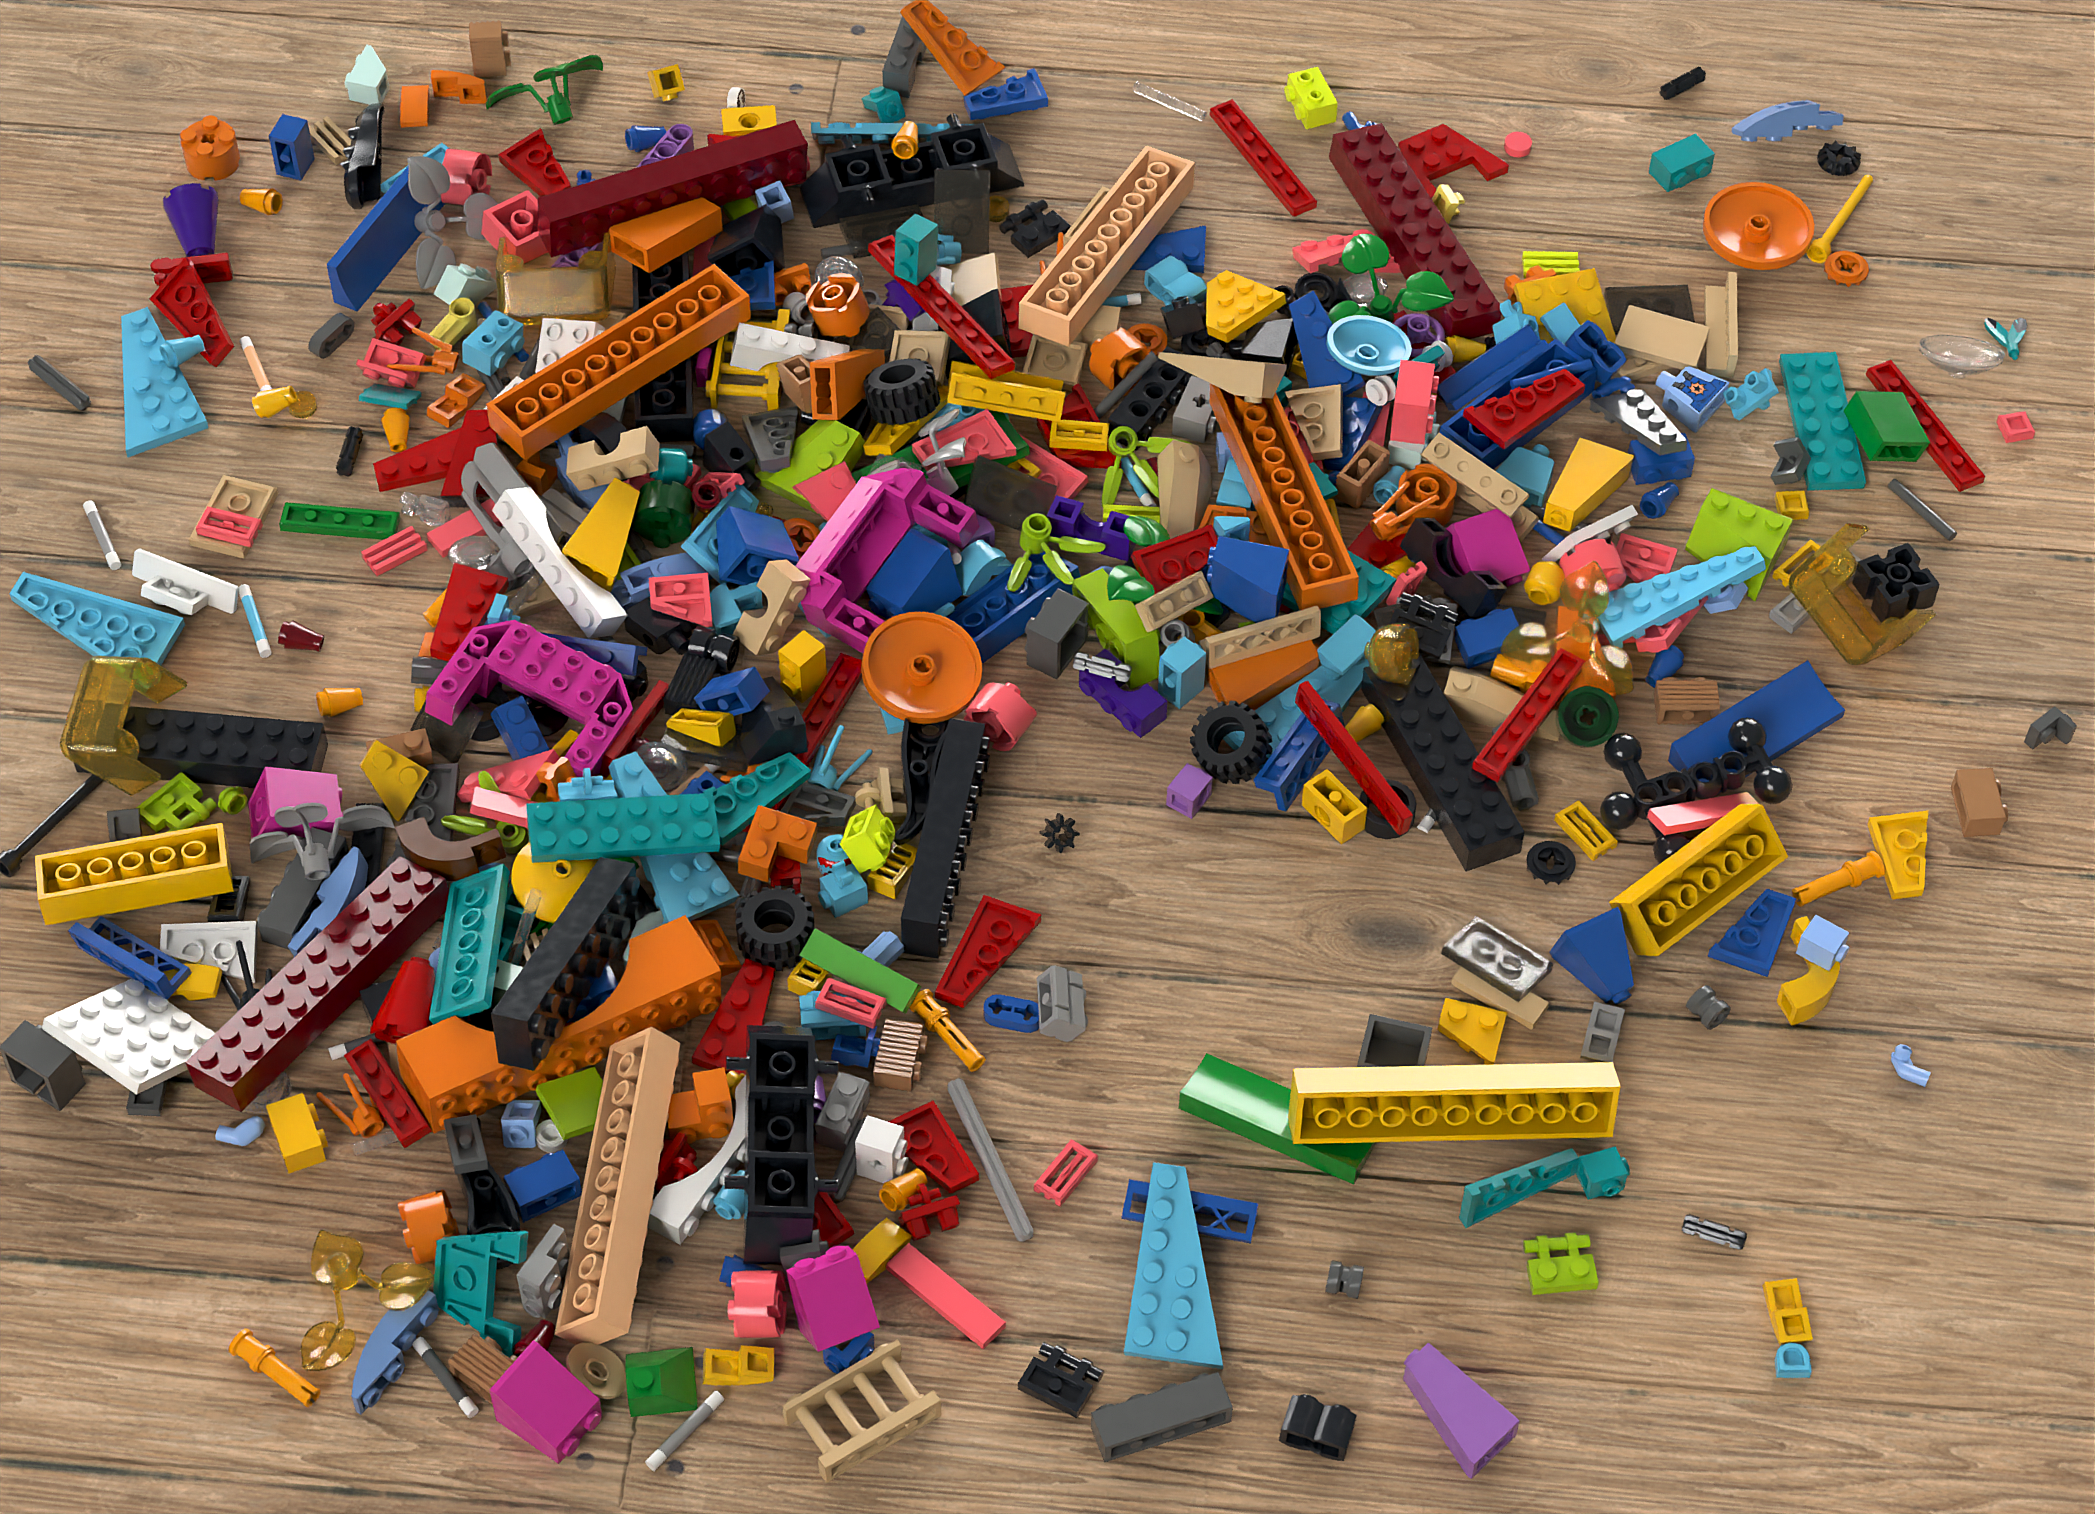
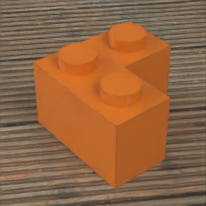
M758 805L738 859V873L768 882L778 855L807 864L817 838V823Z
M724 1067L692 1073L694 1090L671 1095L668 1110L669 1118L667 1121L670 1140H673L678 1132L686 1134L688 1144L706 1138L718 1139L725 1137L727 1134H730L734 1122L731 1096Z

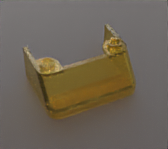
M604 233L602 251L586 252L580 257L576 267L524 269L522 258L508 254L505 237L499 238L495 264L499 312L524 325H541L543 318L599 322L609 317L616 273L614 252L611 251L610 233Z
M1846 523L1791 574L1789 588L1842 658L1851 665H1864L1903 645L1936 616V613L1933 610L1913 609L1903 619L1891 617L1878 625L1846 584V581L1852 577L1857 567L1856 559L1849 551V548L1868 532L1869 528L1866 525Z
M94 656L84 663L60 739L62 753L72 762L124 793L133 796L161 778V774L137 761L139 754L138 741L131 733L123 729L133 692L136 690L159 704L186 688L188 682L149 658Z

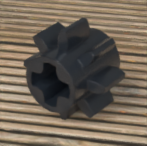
M1057 813L1054 820L1044 819L1047 824L1045 830L1039 831L1042 836L1048 838L1044 846L1049 849L1055 844V849L1059 853L1063 852V847H1075L1073 843L1074 838L1080 835L1078 831L1072 829L1076 822L1075 820L1068 818L1064 822V817L1060 813ZM1061 828L1065 830L1064 833L1059 834L1058 838L1055 837V833H1059Z

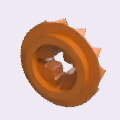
M1838 251L1827 257L1824 272L1827 273L1828 280H1835L1837 285L1844 283L1849 288L1851 284L1859 286L1862 280H1866L1869 266L1867 261L1857 253Z
M1141 323L1127 330L1139 341L1141 339L1145 343L1150 342V346L1146 347L1157 357L1159 352H1163L1167 346L1166 333L1156 325Z
M792 518L783 524L800 560L820 531L808 520ZM799 532L801 541L804 542L801 548L799 547L797 541L794 540Z

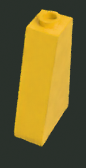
M1579 438L1546 503L1542 523L1568 532L1573 530L1628 480L1634 455Z
M617 478L612 480L562 550V553L573 566L608 592H611L614 586L640 491L634 489L630 484L622 482Z

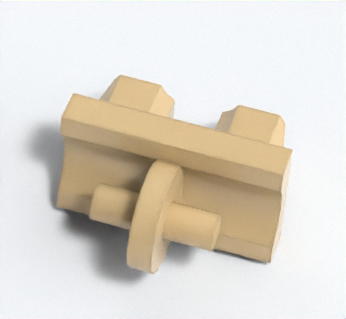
M879 767L877 770L878 778L871 783L867 782L862 785L863 788L855 794V802L865 809L876 804L883 816L888 817L892 823H902L907 813L906 804L892 802V798L900 799L904 788L903 780L889 777L888 768Z

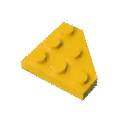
M1228 270L1219 273L1218 276L1207 282L1206 327L1208 335L1226 343L1230 342L1286 304L1285 294Z

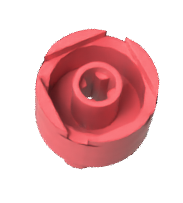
M448 148L445 151L442 165L449 174L450 188L447 192L441 194L442 203L464 206L466 199L472 194L485 193L489 195L491 185H486L487 176H492V165L489 156L480 152Z
M1593 539L1574 546L1576 552L1570 556L1566 552L1559 560V566L1564 571L1570 595L1578 605L1588 603L1587 599L1595 597L1602 592L1620 589L1619 587L1626 579V573L1613 542L1607 544L1606 539Z
M1009 682L1005 685L988 683L966 709L965 713L967 715L964 717V721L985 724V736L990 737V741L994 743L992 748L999 751H1009L1032 724L1037 713L1020 696V689L1016 685Z
M774 1270L732 1272L731 1287L732 1291L735 1292L734 1300H729L728 1318L729 1320H734V1336L740 1338L781 1337L780 1334H783L785 1330L787 1302H783L781 1292L786 1291L783 1272Z

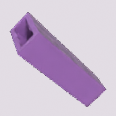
M1427 1343L1420 1351L1415 1349L1406 1358L1403 1380L1465 1474L1472 1479L1516 1436L1520 1420L1430 1343Z

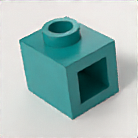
M1616 1146L1579 1156L1576 1175L1588 1200L1603 1195L1610 1197L1618 1194L1621 1190H1624L1627 1176L1630 1174L1628 1162L1625 1157H1620Z

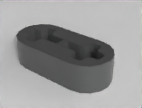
M342 313L334 315L311 337L308 345L309 351L322 359L327 358L351 336L355 327L354 320Z

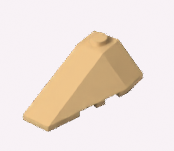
M1159 352L1158 358L1233 395L1245 396L1244 402L1262 404V398H1273L1287 366L1285 364Z
M1172 440L1157 456L1160 524L1167 530L1170 539L1199 528L1212 492L1211 465L1200 447Z
M1458 666L1451 668L1444 695L1458 719L1497 727L1500 723H1503L1524 696V693L1490 677L1484 672ZM1555 709L1552 710L1534 736L1554 741L1559 740L1560 733L1556 726Z

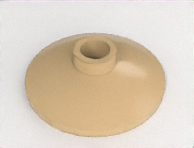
M584 1342L575 1345L568 1353L566 1359L568 1371L598 1398H616L626 1389L625 1366L620 1358L608 1348L591 1342Z

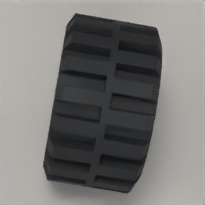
M908 358L885 363L873 369L863 381L871 416L875 421L882 424L895 425L916 421L933 412L940 403V395L933 367L927 361H921V359Z
M1222 701L1217 703L1218 707L1215 709L1212 706L1206 709L1208 713L1205 716L1202 714L1198 716L1199 724L1193 725L1191 730L1195 735L1190 737V744L1194 747L1191 750L1200 765L1215 780L1218 778L1222 783L1227 784L1228 780H1230L1232 784H1240V779L1243 778L1245 782L1251 780L1250 775L1254 772L1257 775L1261 770L1260 766L1266 763L1268 760L1266 755L1272 754L1273 748L1269 744L1273 742L1272 736L1268 732L1269 729L1248 705L1241 703L1239 706L1236 701H1229V705H1226ZM1235 731L1245 732L1244 741L1237 750L1229 754L1218 753L1219 744L1226 735Z
M768 886L762 887V892L758 893L755 890L750 893V899L744 898L741 902V908H738L736 912L739 951H742L744 959L747 958L762 965L776 968V972L783 971V967L786 966L789 969L796 967L795 962L802 960V957L799 955L815 929L812 906L809 901L805 902L804 895L801 893L795 895V889L789 887L787 890H782V886H775V889H769ZM771 924H784L789 927L780 933H768L762 930Z

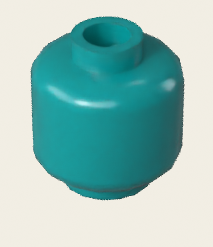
M660 448L658 471L650 472L649 475L654 480H662V484L671 485L672 481L683 485L687 476H692L693 461L688 459L683 449Z

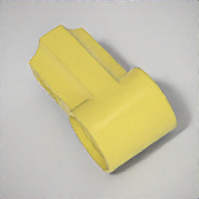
M458 298L452 301L449 305L450 312L429 335L443 343L454 346L463 335L472 333L477 328L478 322L474 304L468 298ZM432 344L435 349L441 350V348Z

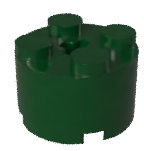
M654 480L644 484L639 490L640 494L635 508L633 529L643 538L652 541L653 545L658 548H667L670 544L681 542L689 537L695 510L692 491L672 481L671 485L662 484V480Z
M1591 686L1579 687L1568 693L1557 706L1556 726L1560 735L1571 745L1580 748L1596 747L1610 739L1615 732L1619 720L1618 707L1612 696L1605 691ZM1585 709L1587 713L1593 712L1595 718L1591 719V725L1580 721V717L1583 715L1582 710Z

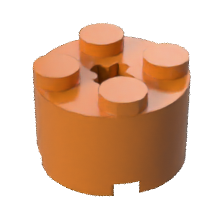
M209 115L181 131V146L186 167L193 177L199 180H205V177H213L214 181L229 177L237 170L240 153L235 131L228 123L218 120L216 116Z
M845 273L830 275L827 277L829 281L820 284L818 281L809 289L806 295L809 311L820 335L831 337L845 335L846 337H853L859 333V327L868 319L871 311L860 284L854 276Z
M1119 328L1103 339L1094 341L1090 347L1092 355L1089 368L1092 375L1112 391L1151 351L1125 328ZM1137 382L1123 396L1128 395Z
M1419 464L1409 472L1406 470L1400 477L1398 489L1406 481L1410 482V486L1396 501L1398 516L1434 495H1438L1439 500L1400 523L1403 526L1412 524L1415 518H1435L1445 527L1453 516L1457 490L1456 481L1452 480L1445 472L1433 464Z
M444 1189L398 1202L400 1216L403 1221H406L408 1227L403 1229L404 1239L408 1249H412L416 1265L435 1260L437 1240L443 1237L460 1236L456 1218L453 1219L450 1211L452 1208L451 1202Z

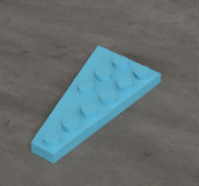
M1755 546L1750 548L1744 547L1734 553L1712 557L1706 562L1687 565L1680 570L1668 574H1659L1643 582L1630 583L1621 589L1602 592L1595 597L1587 599L1589 609L1614 651L1623 647L1624 640L1632 636L1638 639L1646 635L1645 629L1652 625L1662 626L1699 606L1698 600L1708 595L1711 598L1721 594L1722 587L1728 584L1738 585L1766 570L1765 561Z
M26 572L21 574L9 593L14 603L145 692L185 626L183 617Z
M1368 652L1344 675L1321 665L1256 709L1255 712L1269 729L1268 732L1272 736L1273 742L1269 743L1273 748L1272 753L1302 713L1295 703L1299 684L1308 680L1322 699L1340 704L1341 712H1344L1352 696L1362 686L1363 669L1377 664V659ZM1231 732L1223 740L1235 751L1243 743L1245 732Z
M1153 1162L1124 1355L1223 1369L1186 1167Z

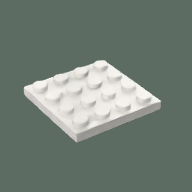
M132 979L44 1018L42 1025L44 1031L135 1094H139L188 1070L185 1062L215 1034L211 1029L200 1024L189 1014L168 1002L167 999L145 988L142 982Z

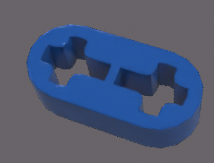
M995 994L988 997L984 1002V1019L989 1025L1032 1033L1039 1029L1038 1003ZM996 1007L1002 1008L999 1014L993 1013V1011L996 1010ZM1027 1013L1033 1014L1030 1020H1024Z

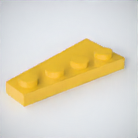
M949 385L937 386L940 403L933 412L924 418L895 425L878 422L863 445L865 455H877L878 457L893 455L947 404Z

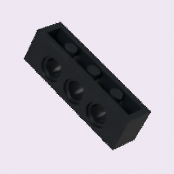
M1168 346L1163 350L1165 353L1182 354ZM1159 358L1108 418V437L1117 427L1127 426L1135 431L1138 441H1148V438L1152 437L1156 426L1164 423L1168 411L1173 406L1179 404L1192 374ZM1125 439L1117 440L1120 444L1128 445Z

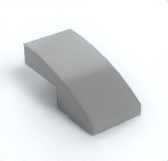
M1594 1002L1580 1058L1600 1063L1613 1061L1625 1009Z

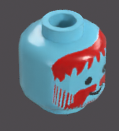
M829 835L818 844L816 851L818 870L823 876L832 873V865L842 860L845 861V866L852 864L840 846L843 835Z

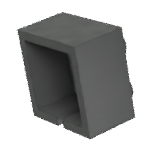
M1059 588L1051 598L1047 597L1044 600L1038 615L1031 617L1025 627V633H1027L1025 651L1027 652L1028 666L1055 679L1059 678L1076 653L1088 640L1087 621L1089 603Z
M1370 1014L1357 1067L1425 1066L1432 1027Z
M24 1020L0 1045V1052L11 1081L33 1095L46 1082V1085L37 1096L58 1111H61L86 1084L81 1072L82 1066L78 1063L75 1055L76 1052L44 1031L42 1025L34 1026Z

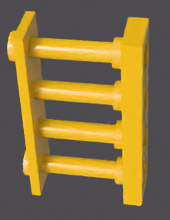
M779 309L778 318L773 320L772 323L746 321L744 324L784 332L785 325L791 324L790 310ZM737 328L733 329L730 332H736ZM729 333L719 338L712 379L706 381L705 393L706 397L711 399V408L717 409L719 395L762 397V400H767L768 411L780 409L783 387L779 377L780 373L776 367L778 362L766 364L758 371L731 366L730 363L724 361L726 353H732L733 342L728 341ZM722 374L765 376V379H768V383H763V386L721 384Z
M952 361L948 379L947 403L1060 422L1065 392H1062L1064 380L1015 371L990 379L975 364Z

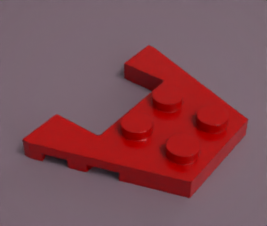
M1445 124L1438 125L1398 142V149L1431 199L1437 189L1430 181L1467 165L1473 164L1487 181L1508 173L1509 165L1505 161Z

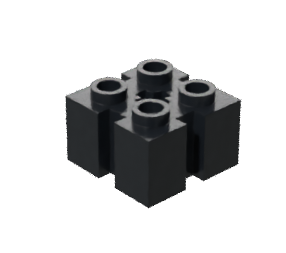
M1909 543L1889 549L1886 558L1882 559L1879 554L1858 561L1852 584L1864 600H1873L1871 610L1883 625L1903 618L1907 609L1914 614L1932 607L1936 599L1940 584L1928 568L1922 570L1919 568L1921 559Z

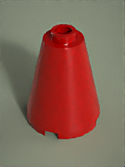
M411 957L410 961L403 962L371 1025L370 1034L375 1033V1038L396 1045L397 1040L433 1025L429 1020L435 984V969L429 965L430 961L420 957Z

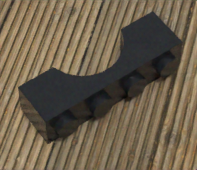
M1415 518L1399 545L1408 554V559L1415 564L1422 561L1428 568L1425 575L1430 580L1437 582L1444 589V594L1455 600L1467 616L1472 618L1485 617L1489 612L1495 610L1508 588L1490 571H1469L1465 575L1460 573L1451 557L1452 534L1435 518Z

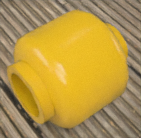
M1542 561L1534 564L1524 583V589L1529 599L1538 605L1556 602L1566 584L1564 571L1553 561Z

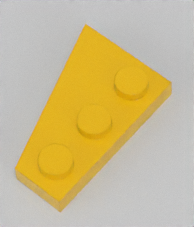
M1928 810L1869 817L1867 825L1876 853L1883 862L1885 869L1884 877L1892 900L1918 897L1923 894Z

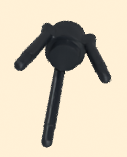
M241 940L236 941V946L247 989L243 992L241 999H239L226 975L222 974L221 981L235 1004L237 1012L260 991L253 987ZM270 968L266 970L265 985L272 979V969Z

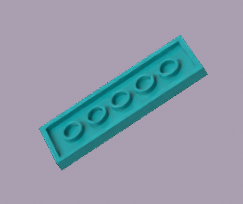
M1836 352L1780 354L1779 365L1795 437L1800 438L1811 457L1804 472L1807 491L1863 489L1866 479L1855 432L1843 411L1848 401Z
M713 793L526 804L532 863L554 862L560 859L571 861L599 859L600 857L620 858L718 852L720 850Z
M504 863L450 883L429 1020L433 1025L454 1015L461 1019L491 1008L510 871Z

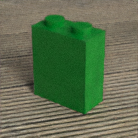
M1856 391L1843 410L1870 461L1917 462L1930 443L1903 392Z

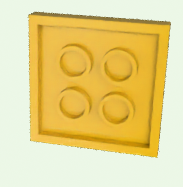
M1595 268L1515 284L1513 289L1517 302H1520L1522 305V313L1536 317L1540 340H1545L1547 344L1554 340L1541 322V316L1565 302L1580 326L1589 320L1601 328L1607 341L1615 343L1616 336Z

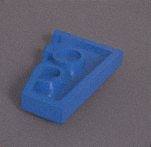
M1035 68L1027 70V75L1017 79L1013 76L1006 79V84L1002 86H988L964 96V106L970 120H983L987 117L1010 115L1015 112L1048 107V96Z
M774 260L764 263L762 268L752 271L750 267L740 270V274L729 277L750 296V310L775 309Z

